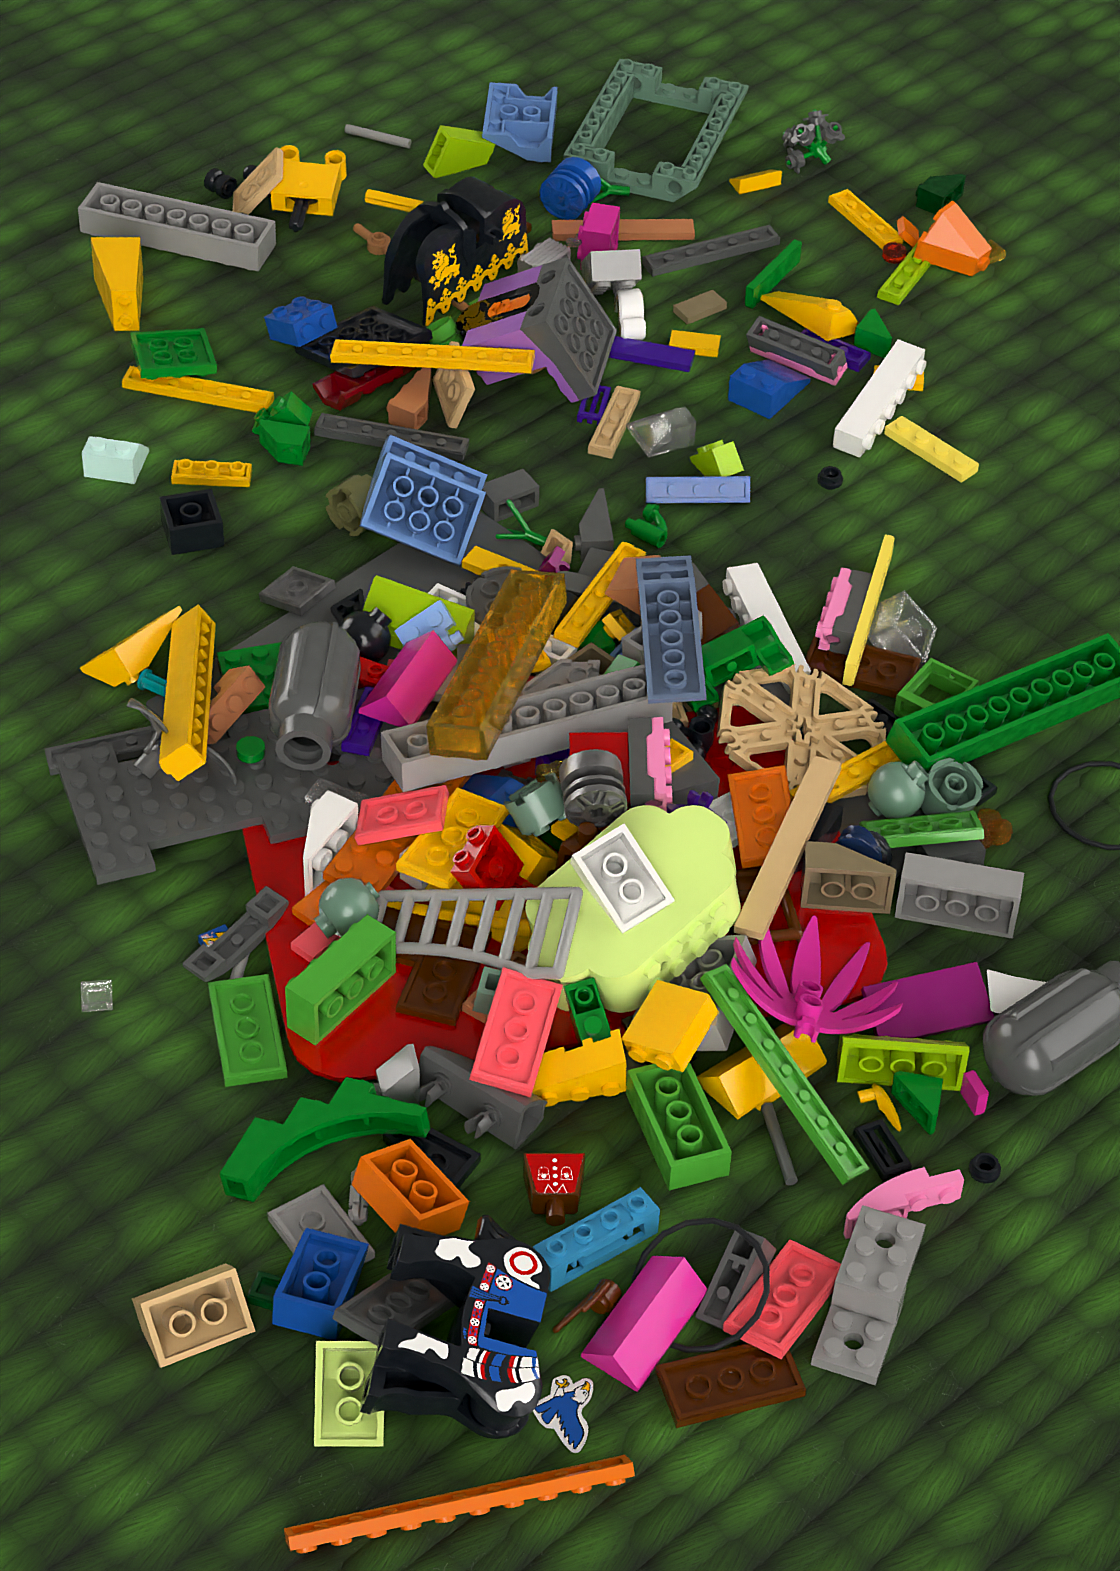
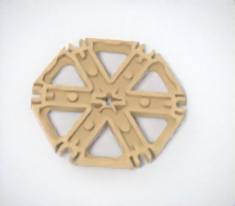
M796 664L771 676L763 668L739 671V674L736 673L732 681L728 680L726 685L724 684L721 691L717 737L720 736L719 743H729L724 751L725 754L729 755L728 758L746 771L764 769L756 762H752L749 757L750 755L785 750L784 765L789 790L801 784L813 756L841 763L857 756L856 753L840 742L864 739L870 743L872 748L886 741V728L882 729L884 723L874 722L878 715L877 711H873L874 707L823 671H821L819 678H817L819 673L817 669H814L812 674L808 675L803 671V665H800L796 672ZM786 683L790 687L789 706L761 687L760 684ZM824 693L831 696L850 711L819 715L820 694ZM732 706H742L764 723L740 727L732 726L730 724ZM801 727H802V731H803V734H804L803 739H802V734H801V731H800V728H801ZM868 784L840 799L866 795Z

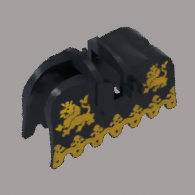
M470 176L460 180L449 190L444 189L437 194V202L424 201L406 215L388 245L384 261L382 303L388 305L393 300L397 288L402 293L407 292L414 277L415 280L421 282L423 302L422 325L427 327L433 322L437 310L443 315L449 311L453 299L458 303H462L466 298L469 287L470 290L478 292L485 276L487 280L493 281L498 274L500 266L505 270H509L513 265L516 255L519 258L523 253L527 254L529 252L526 209L522 201L501 190L495 189L486 182ZM476 234H477V236L479 237V242H477V243H476Z

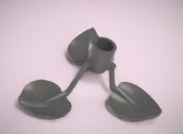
M131 698L128 701L127 707L139 710L151 722V732H154L149 744L143 750L144 753L133 764L144 776L151 780L161 769L159 764L161 740L157 746L154 744L159 734H162V731L166 734L169 731L160 717L147 709L139 701ZM207 746L206 756L229 773L235 786L237 779L229 763L218 752Z

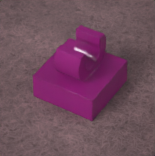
M556 546L543 559L538 568V571L545 573V579L549 575L553 579L557 572L570 569L569 564L562 561L565 551L559 546Z

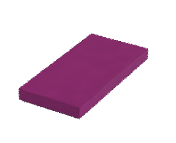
M977 962L869 985L861 989L863 998H866L890 984L898 982L896 990L881 1005L868 1013H874L903 1003L898 1014L872 1027L875 1036L923 1038L986 1024L995 1017L990 1009V1001Z

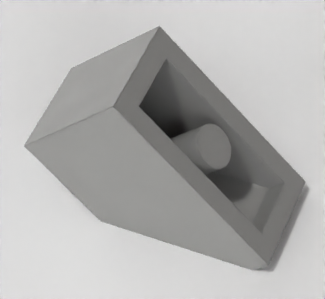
M413 1044L406 1045L376 1069V1083L373 1084L377 1095L388 1096L395 1100L419 1105L415 1098V1091L420 1088V1068Z

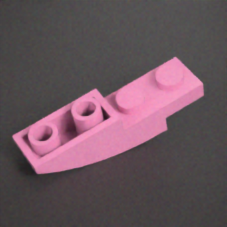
M925 1167L884 1182L867 1193L846 1214L843 1233L845 1239L851 1238L862 1205L907 1219L908 1212L910 1211L917 1212L926 1207L942 1203L949 1204L960 1199L964 1184V1178L960 1170L929 1177Z

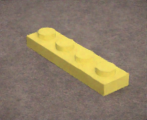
M903 416L885 426L884 434L961 483L978 472L979 463Z

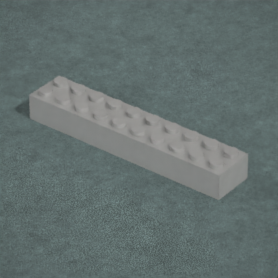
M645 664L383 731L381 732L382 761L403 792L414 791L429 785L444 783L448 780L471 776L482 771L497 769L501 766L524 762L531 758L569 749V733L628 732V718L663 717V724L671 722L673 702L648 704Z

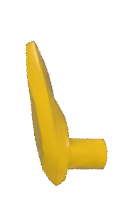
M874 1083L871 1086L872 1088L857 1091L860 1104L876 1100L879 1110L885 1114L897 1131H901L895 1107L881 1086Z

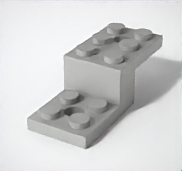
M862 1205L834 1283L831 1306L812 1356V1366L876 1386L903 1307L907 1282L925 1232L926 1224ZM879 1240H887L893 1246L890 1248H882L878 1246L876 1242ZM854 1340L859 1342L862 1347L854 1350L848 1348L844 1343Z

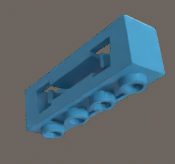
M641 1187L533 1246L545 1259L549 1267L550 1283L548 1290L550 1292L658 1233L660 1209ZM638 1226L641 1231L633 1235V1229ZM627 1235L630 1238L625 1240L623 1236ZM568 1264L571 1265V1266L574 1268V1269H572V1270L566 1272V1271H567Z

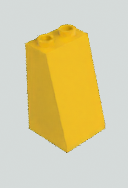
M91 237L94 280L114 331H139L143 290L140 237Z

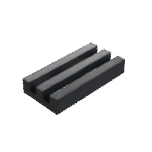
M883 1119L854 1128L853 1136L883 1182L889 1180L891 1175L896 1177L900 1175V1172L904 1171L906 1173L911 1171L912 1164ZM875 1129H877V1131L883 1138L884 1142L892 1152L898 1164H895L890 1155L888 1154L887 1148L885 1147L884 1143L879 1140L878 1136L874 1132Z

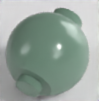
M915 760L909 765L896 761L886 763L880 766L869 780L868 797L871 801L868 805L877 816L882 814L886 818L909 817L917 812L923 804L926 794L924 782L930 777L925 769Z
M357 878L338 879L329 884L323 891L319 899V915L314 918V921L327 938L334 934L342 937L348 932L352 924L358 923L367 914L377 920L379 904L376 899L380 895L370 882L364 885Z

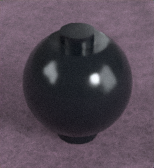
M377 607L371 612L363 610L353 612L340 622L339 626L345 629L356 641L360 650V657L379 662L387 654L391 645V634L388 626L392 620Z

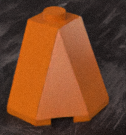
M951 201L936 213L933 218L935 222L931 225L928 232L924 231L919 238L914 257L922 259L923 262L926 260L929 264L973 277L979 271H984L988 267L992 248L957 203Z

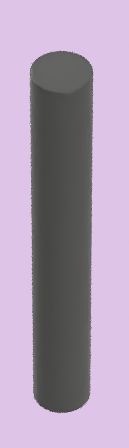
M764 1103L761 1106V1110L786 1185H794L798 1179L773 1104Z

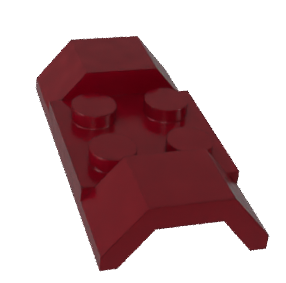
M383 365L365 372L359 378H351L335 371L314 382L313 388L324 405L342 410L357 402L362 394L372 393L375 391V388L384 383L392 382L394 378L398 379L415 370L416 367Z

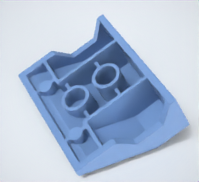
M490 82L482 138L526 160L551 162L558 87H552L544 97L526 96L517 84Z

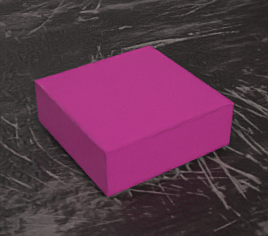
M974 1070L964 1073L960 1093L975 1116L982 1114L986 1109L989 1092Z

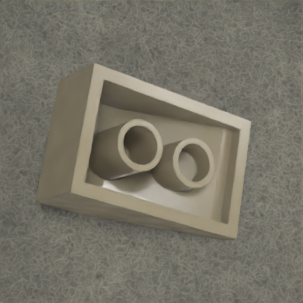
M806 841L801 875L800 908L890 914L896 869L837 843Z

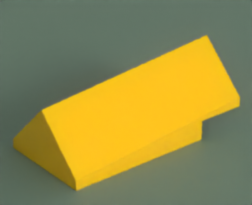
M783 1023L773 1031L806 1078L826 1065V1057L817 1040L815 1043L811 1042L810 1036L806 1034H800L799 1038H795L794 1025ZM744 1047L697 1076L702 1089L737 1119H740L754 1108L761 1111V1106L764 1103H772L781 1097L747 1047Z

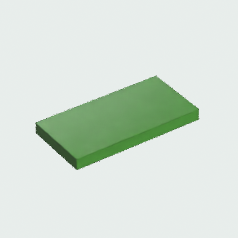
M974 810L859 822V825L865 827L868 831H874L883 836L890 848L984 839L983 826Z
M269 974L208 982L225 1087L288 1078Z

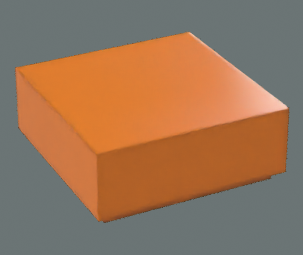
M902 216L897 220L898 235L911 247H914L919 240V231Z

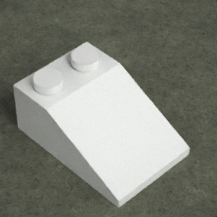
M329 790L320 799H316L310 809V819L303 855L305 896L325 881L323 879V871L357 827L358 803Z
M625 824L620 825L572 855L570 864L585 887L622 934L675 901Z

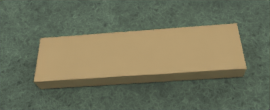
M616 386L588 445V454L613 458L640 399L641 391Z

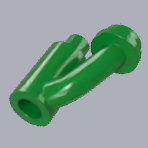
M649 503L644 508L642 514L646 521L640 518L636 521L628 518L625 522V527L631 530L633 536L657 548H661L667 539V524L659 513V505Z

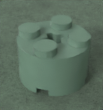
M951 758L936 762L928 772L930 778L924 782L926 794L921 805L922 811L926 815L974 810L982 796L983 781L977 770L966 762L961 764L954 762L955 759Z
M555 773L544 775L547 781L542 783L537 782L536 779L511 794L509 796L511 801H504L503 804L522 835L529 836L533 834L535 837L540 836L550 829L548 824L557 818L559 821L566 819L561 783Z

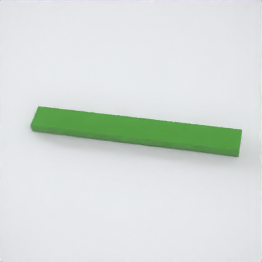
M725 964L704 973L700 978L701 982L841 1184L844 1185L865 1174L870 1168L728 965Z

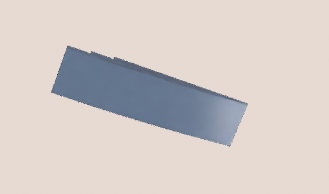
M691 555L636 559L648 704L706 700L695 577Z

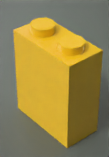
M657 980L621 1039L628 1050V1055L633 1060L639 1063L650 1062L667 1071L673 1069L684 1072L719 1011L709 994Z

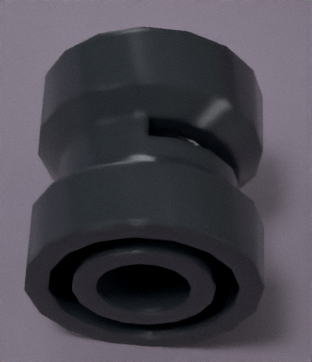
M213 168L206 174L204 186L209 191L216 192L221 198L228 199L236 190L237 181L230 175H225L218 168Z

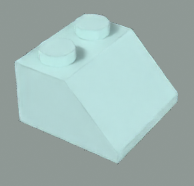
M89 436L82 451L84 477L135 484L149 453V448L138 443Z

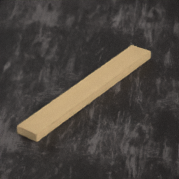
M813 756L734 924V933L763 941L805 850L806 841H809L840 774L841 762Z

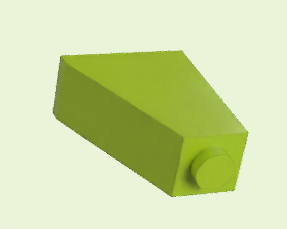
M440 125L423 166L433 178H439L486 165L496 144L482 138L483 132Z

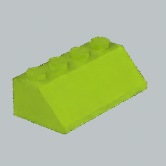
M378 575L374 577L363 611L371 612L377 607L392 620L388 626L391 634L390 646L402 650L404 646L394 630L439 600L443 601L456 622V625L448 630L450 635L459 630L465 639L458 644H474L475 610ZM457 648L452 651L455 657L457 656Z
M855 1033L840 1034L837 1051V1082L875 1083L877 1085L892 1086L894 1073L904 1071L943 1078L942 1090L961 1091L969 1056V1046L965 1042L949 1040L939 1041L920 1038L859 1035Z

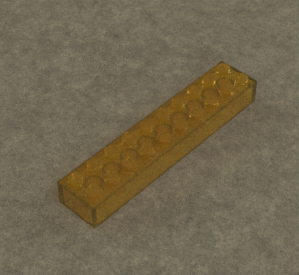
M510 570L426 725L430 755L442 756L444 758H466L474 761L488 759L567 603L564 573Z

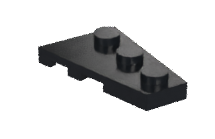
M433 1128L430 1129L425 1138L383 1133V1141L387 1146L411 1139L458 1189L481 1162L480 1153Z

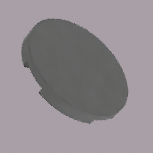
M504 566L481 573V577L469 585L466 590V607L475 610V622L493 631L514 632L526 629L536 624L545 615L549 605V594L545 582L538 576L535 577L522 571L520 567Z

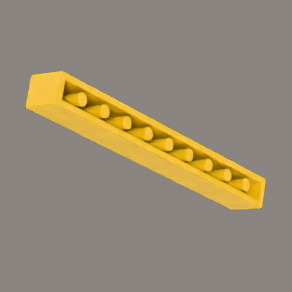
M199 604L172 622L163 724L169 732L166 734L162 731L159 764L166 774H171L177 781H180L206 763L216 623Z

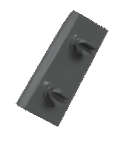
M426 1046L419 1060L420 1088L415 1091V1098L418 1103L426 1099L425 1107H428L432 1102L439 1099L469 1119L465 1122L467 1134L476 1131L474 1138H479L484 1132L488 1131L515 1150L539 1126L544 1118L543 1114L548 1103L547 1101L533 1093L530 1098L469 1080L474 1060L445 1049Z

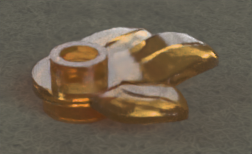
M980 809L978 818L984 829V839L979 840L985 849L989 848L992 844L1003 845L1007 843L1013 833L1012 824L1008 820L1002 819L1000 813L994 809Z

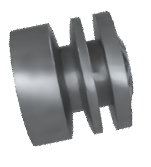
M598 749L584 750L572 754L563 761L559 768V776L563 792L565 817L570 823L579 827L583 822H591L596 828L610 825L627 811L621 761L616 755L609 751Z

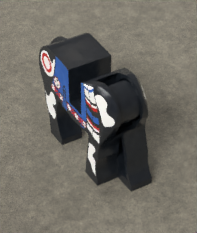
M482 1215L478 1219L474 1239L458 1236L446 1237L400 1224L392 1240L387 1269L391 1270L390 1279L400 1282L409 1279L425 1278L459 1307V1310L451 1325L447 1341L392 1319H387L379 1335L374 1366L365 1382L360 1412L370 1415L379 1411L392 1410L409 1415H445L454 1418L476 1434L491 1439L507 1438L519 1433L525 1427L529 1414L540 1401L543 1389L537 1352L526 1347L541 1322L550 1283V1271L545 1259L534 1248L516 1240L503 1230L490 1215Z

